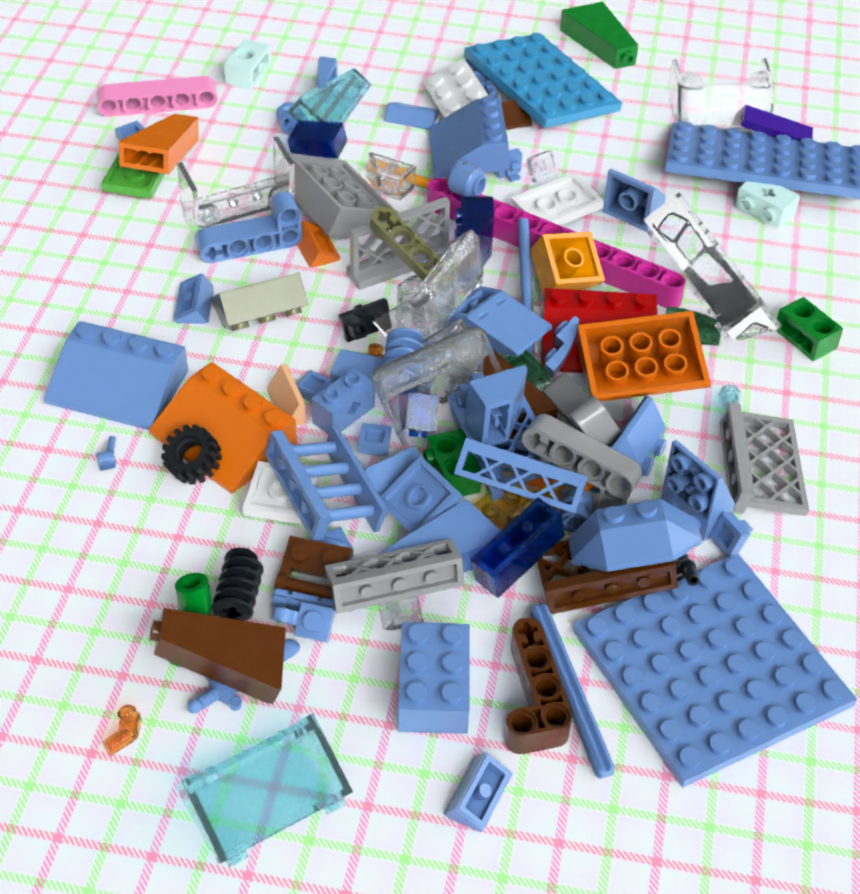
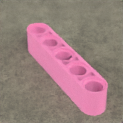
M208 76L106 84L97 90L98 110L107 117L204 109L213 107L217 102L215 81Z

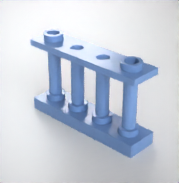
M337 425L331 426L326 442L292 445L282 430L271 431L264 455L311 540H323L331 522L366 518L373 532L380 531L384 518L387 515L386 503L381 499L349 446L348 440L343 436ZM328 454L333 463L304 466L298 457ZM340 474L345 484L316 487L310 478ZM353 496L358 506L329 509L325 506L322 499Z

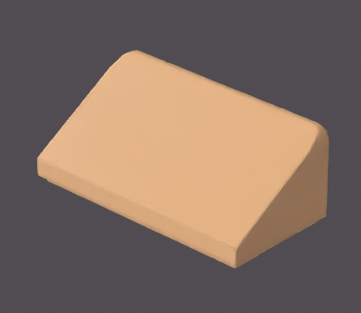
M281 364L269 383L267 392L275 406L296 419V426L305 424V402L288 366Z

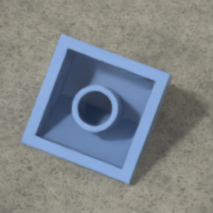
M610 168L607 175L603 213L648 232L651 228L644 219L665 203L666 195L653 186Z

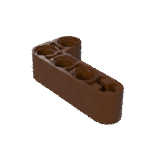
M522 618L516 621L513 626L511 653L528 706L517 708L508 714L504 736L506 747L516 754L532 753L563 746L568 741L572 721V712L543 627L535 619ZM551 723H555V724H558V725H560V726H553V725H550V724H551ZM516 730H524V731H526V732H525V733H520V732H517Z

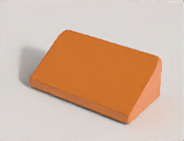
M301 221L302 239L297 246L308 266L317 267L339 261L340 255L329 236L322 232L323 229L318 224Z

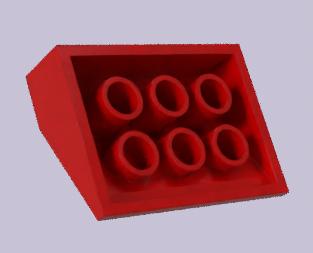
M545 288L542 318L552 325V329L542 336L541 371H544L546 363L544 358L553 348H557L554 345L556 337L554 332L564 320L569 322L576 316L579 318L578 325L658 315L657 294ZM577 333L570 354L559 372L583 373L577 349Z

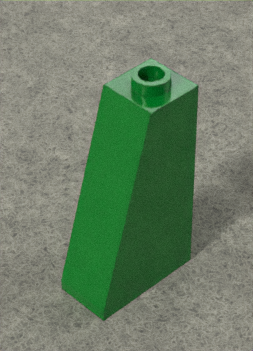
M603 1L562 9L561 32L614 69L636 65L638 43Z

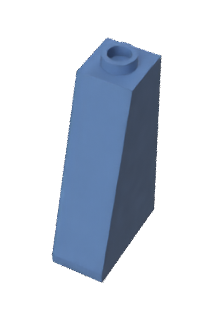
M465 499L378 554L452 539L462 556L463 571L467 572L506 558L508 537L470 501ZM447 551V552H442V553H437V554H435V555L447 554L448 551ZM410 559V560H405L404 562H410V561H415V560Z

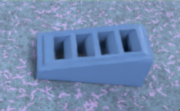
M319 57L317 72V99L319 105L325 104L338 79L336 58Z

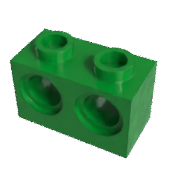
M804 296L780 308L775 324L778 329L775 331L813 362L838 348L843 327Z
M462 429L427 436V449L423 450V458L458 490L462 496L480 493L481 483L454 474L466 439ZM468 455L463 470L474 474L481 471L475 457Z

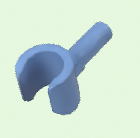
M115 436L109 437L105 452L97 453L100 471L116 468L114 456Z

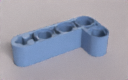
M279 192L271 199L272 215L206 227L199 230L195 235V242L201 259L207 263H215L291 248L299 244L302 239L301 214L293 195L289 192Z

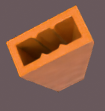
M173 114L120 140L119 166L169 174L199 141L198 117Z

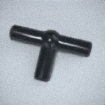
M686 553L676 559L679 565L676 568L677 582L685 578L689 585L695 586L699 583L700 578L696 572V564L690 560Z

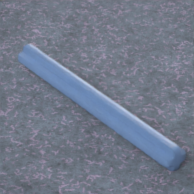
M544 603L534 605L531 608V617L537 620L543 627L572 712V718L594 772L600 779L610 777L614 774L615 765L551 612Z

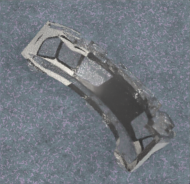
M680 192L644 219L650 228L646 233L656 245L659 242L662 243L697 288L693 292L702 305L708 303L711 307L707 312L716 323L714 326L724 339L730 336L735 342L778 330L782 326Z

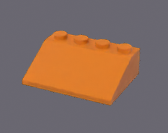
M693 311L578 325L577 349L581 368L590 396L594 395L599 401L711 387Z
M210 362L186 381L149 428V433L163 444L169 445L166 438L169 435L174 438L176 436L174 433L175 429L178 428L182 432L184 425H188L192 429L193 424L198 425L200 428L204 427L216 439L222 450L219 451L222 455V460H216L220 466L218 470L215 468L211 469L214 475L210 479L231 494L253 478L258 461L268 462L264 453L271 431L282 430L288 441L292 445H297L296 419L213 362ZM194 446L184 454L183 459L189 463L192 462L200 454L201 447Z

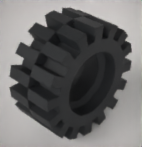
M195 424L192 425V429L188 425H184L182 432L178 428L175 429L174 433L176 436L173 438L169 435L166 438L169 445L163 444L162 449L166 452L161 453V458L165 461L163 462L164 466L175 478L185 484L187 481L191 485L196 484V479L202 483L205 481L204 476L206 474L211 478L214 475L211 469L215 468L218 470L220 466L216 460H222V455L219 453L222 450L216 439L204 427L200 428ZM194 446L201 447L200 454L195 460L190 463H183V456L190 448Z

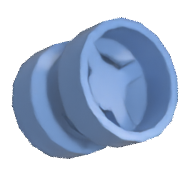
M572 489L565 492L562 502L572 505L576 490ZM583 492L576 514L561 510L558 519L561 528L574 533L589 518V513L593 508V497L588 492Z

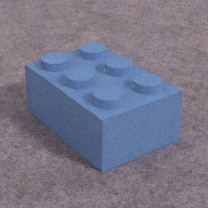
M402 622L398 732L468 734L470 624Z

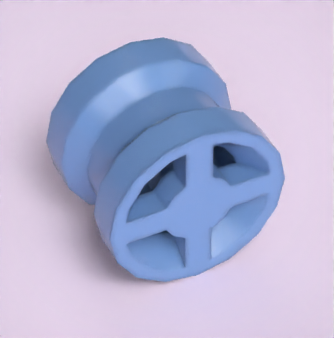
M292 102L279 106L276 111V117L280 122L282 130L288 134L299 132L305 123L299 107Z

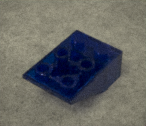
M461 197L460 208H455V224H459L454 229V244H457L455 247V261L461 263L456 266L457 280H462V291H467L492 255L494 228L493 197Z

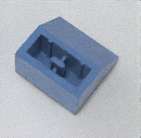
M525 365L469 381L464 425L475 441L491 446L509 441L522 410L527 367Z

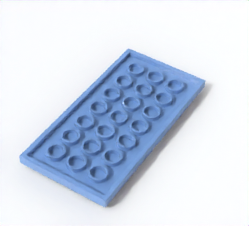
M687 121L673 122L665 172L742 183L749 181L778 185L791 190L860 199V145L843 146L834 141L821 143L811 138H803L801 141L791 140V137L787 135H777L775 138L760 131L748 133L742 132L737 128H728L726 130L709 124L703 126L692 125V123Z

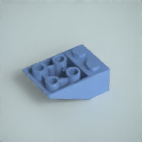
M480 286L445 312L452 342L476 348L489 345L496 352L512 357L523 354L528 347L540 340L543 335L552 329L550 323L503 290Z
M676 439L672 441L661 499L695 517L701 540L705 541L710 538L709 536L722 514L733 513L735 502L720 475Z

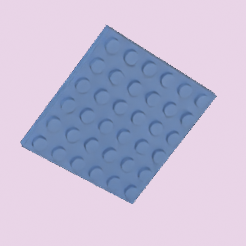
M738 553L697 570L700 581L695 586L689 585L684 578L678 581V588L633 597L579 620L573 625V632L682 788L854 707L857 700Z

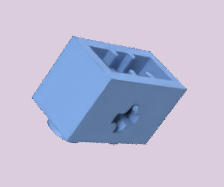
M352 368L311 398L312 423L328 435L332 425H337L342 432L375 407L374 382Z

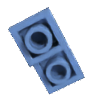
M576 316L569 322L564 320L554 332L556 334L554 345L557 348H553L544 358L546 363L543 371L551 379L559 372L573 347L579 324V318Z

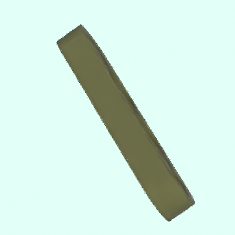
M388 207L376 208L370 220V227L373 232L430 289L437 292L447 290L453 278L451 268L392 209ZM403 235L408 238L409 242L400 244L396 242L394 237ZM423 254L427 257L428 261L419 263L415 261L413 256ZM436 275L437 277L444 276L445 278L443 280L442 278L435 279L434 277Z

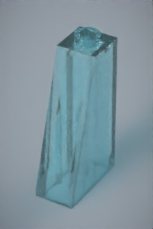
M353 68L302 95L287 112L325 145L339 131L372 84Z

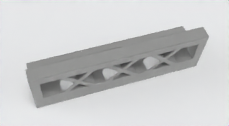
M452 539L324 566L326 577L331 586L333 606L336 614L465 586L462 556ZM447 551H448L447 554L435 555V554H437V553H442V552H447ZM410 559L415 560V561H410V562H404L405 560H410ZM377 566L382 567V568H378V569H372L373 567H377ZM345 573H349V574H350V575H345V576H341V577H336V575H340V574H345Z

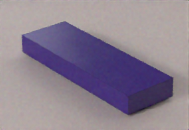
M747 104L742 109V127L764 132L766 135L775 138L777 135H787L791 137V140L813 139V127Z

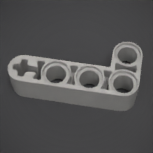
M562 373L542 390L544 395L557 406L560 414L578 431L608 447L622 435V431L594 395L589 397L567 373Z
M540 414L536 416L522 434V442L529 451L562 469L587 476L588 483L601 489L594 503L595 510L610 506L626 505L641 478L642 470L636 461L550 415Z

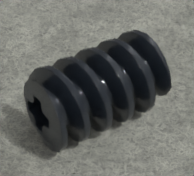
M233 548L227 551L224 557V563L221 568L222 572L219 576V583L216 587V594L213 598L211 609L219 617L244 621L253 616V607L256 604V596L259 592L258 586L261 584L264 567L258 561V556L250 549Z

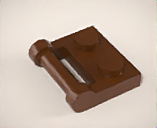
M290 536L280 572L275 580L274 590L282 588L292 592L296 591L319 596L320 598L333 599L331 586L291 578L292 572L327 579L324 566L352 560V548ZM348 573L336 575V577L345 576Z

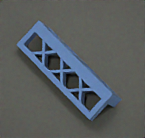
M469 438L465 439L454 474L574 514L577 512L582 493L585 491L588 481L587 476ZM468 455L483 459L487 467L475 474L463 470ZM488 461L493 462L495 464L490 466ZM502 465L513 469L517 478L507 483L497 481L492 470ZM518 471L524 472L525 474L520 476ZM489 472L492 479L483 477L481 475ZM533 475L542 478L547 488L537 493L527 491L522 480ZM548 481L555 482V484L550 486ZM520 482L523 489L511 485ZM561 485L576 489L572 505L558 501L553 489ZM547 492H550V494L552 495L553 499L548 498V497H545V496H542V495L545 494V493H547Z

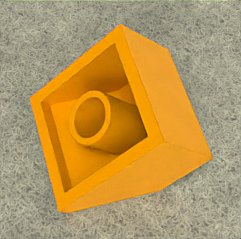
M591 232L543 234L530 249L543 299L545 288L586 290L605 281Z

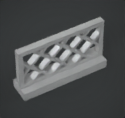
M447 197L397 213L406 224L411 219L418 217L419 219L411 229L442 260L453 257V248L449 244L450 201ZM441 209L435 220L430 219L436 210ZM426 222L430 224L422 235L417 233ZM370 223L350 230V265L346 266V275L358 290L412 272L392 250L384 253L388 248L384 242L379 245L375 252L370 250L377 239H380L371 229ZM437 228L440 229V234L432 236ZM371 234L363 245L359 244V237ZM404 236L399 243L406 244L409 240ZM366 253L371 255L369 259L360 261ZM423 254L413 256L415 261L419 263L428 261L427 257Z
M729 402L719 423L728 490L735 502L733 512L743 514L746 508L749 507L806 516L809 512V505L794 421L742 412L741 404ZM744 423L753 424L759 430L753 433ZM772 428L785 429L786 436L782 438ZM765 434L775 443L769 446L759 437ZM753 443L762 453L756 455L748 448V445ZM781 447L790 455V458L786 460L775 450ZM768 456L779 466L773 469L762 459ZM756 465L766 475L760 478L751 470V467ZM784 469L794 477V480L790 483L779 472ZM773 479L783 489L777 492L766 482ZM757 488L761 489L770 498H756L755 490ZM788 492L798 500V504L790 503L783 495Z

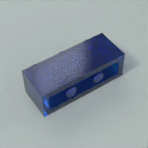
M539 497L535 499L470 559L475 580L499 598L565 536L562 514Z

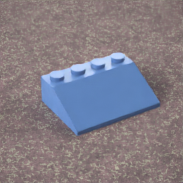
M485 96L482 99H476L429 127L434 178L446 177L448 169L462 160L481 167L484 173L510 170L509 145L501 97Z
M78 321L65 341L45 394L44 402L49 405L149 430L170 403L188 373L185 346Z

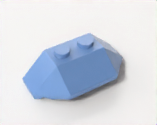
M644 396L635 412L621 430L622 435L610 446V448L633 459L640 465L642 470L641 478L643 475L647 477L650 474L654 465V458L656 456L660 457L663 454L667 441L663 439L666 426L654 400L650 396ZM597 487L590 489L594 493H599L601 490Z
M662 499L596 509L568 538L573 565H584L591 569L606 572L675 561L688 553L693 547L702 544L696 518Z

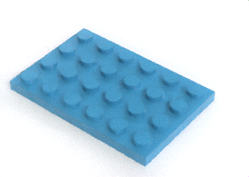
M533 33L532 35L522 37L515 36L511 39L495 40L490 43H478L475 46L465 47L464 57L512 100L515 99L517 104L543 128L621 110L622 102L612 92L603 87L599 81L590 76L585 69L578 66L541 33Z

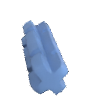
M276 588L272 596V605L274 607L286 609V606H288L290 610L297 612L300 611L301 602L334 609L333 599L323 597L322 600H319V596L296 591L290 594L287 589Z

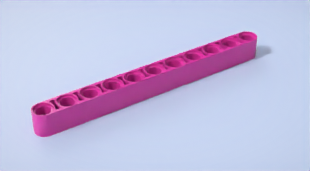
M435 178L428 182L427 203L447 197L450 201L451 220L519 247L518 220L521 218L529 220L530 249L543 234L575 233L573 230L483 194L472 199L464 198L449 190L448 180ZM441 209L436 210L434 213L439 214ZM593 239L605 278L604 283L628 293L657 294V305L664 308L674 309L681 305L686 283L683 275Z

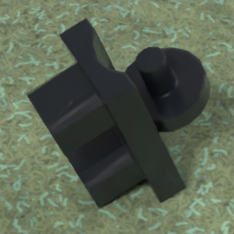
M385 298L363 306L358 304L354 306V309L338 315L343 328L344 338L347 342L362 339L369 334L393 326L388 301Z

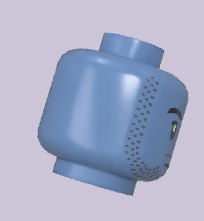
M465 160L452 165L446 174L449 190L467 199L479 196L486 187L487 179L484 170Z

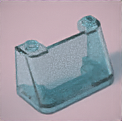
M314 713L215 766L212 765L205 769L203 773H194L181 780L175 787L218 864L226 861L229 868L249 857L247 849L323 808L327 814L347 804L344 797L353 793Z

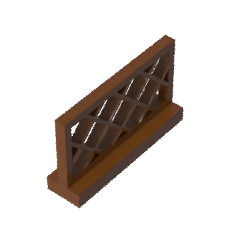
M568 540L534 547L546 603L551 614L678 588L675 561L610 572L596 570V572L582 574L588 567L584 565L577 566L574 571L563 567L568 560L572 561ZM553 554L561 556L555 563L543 559L544 556ZM556 574L565 577L550 581Z

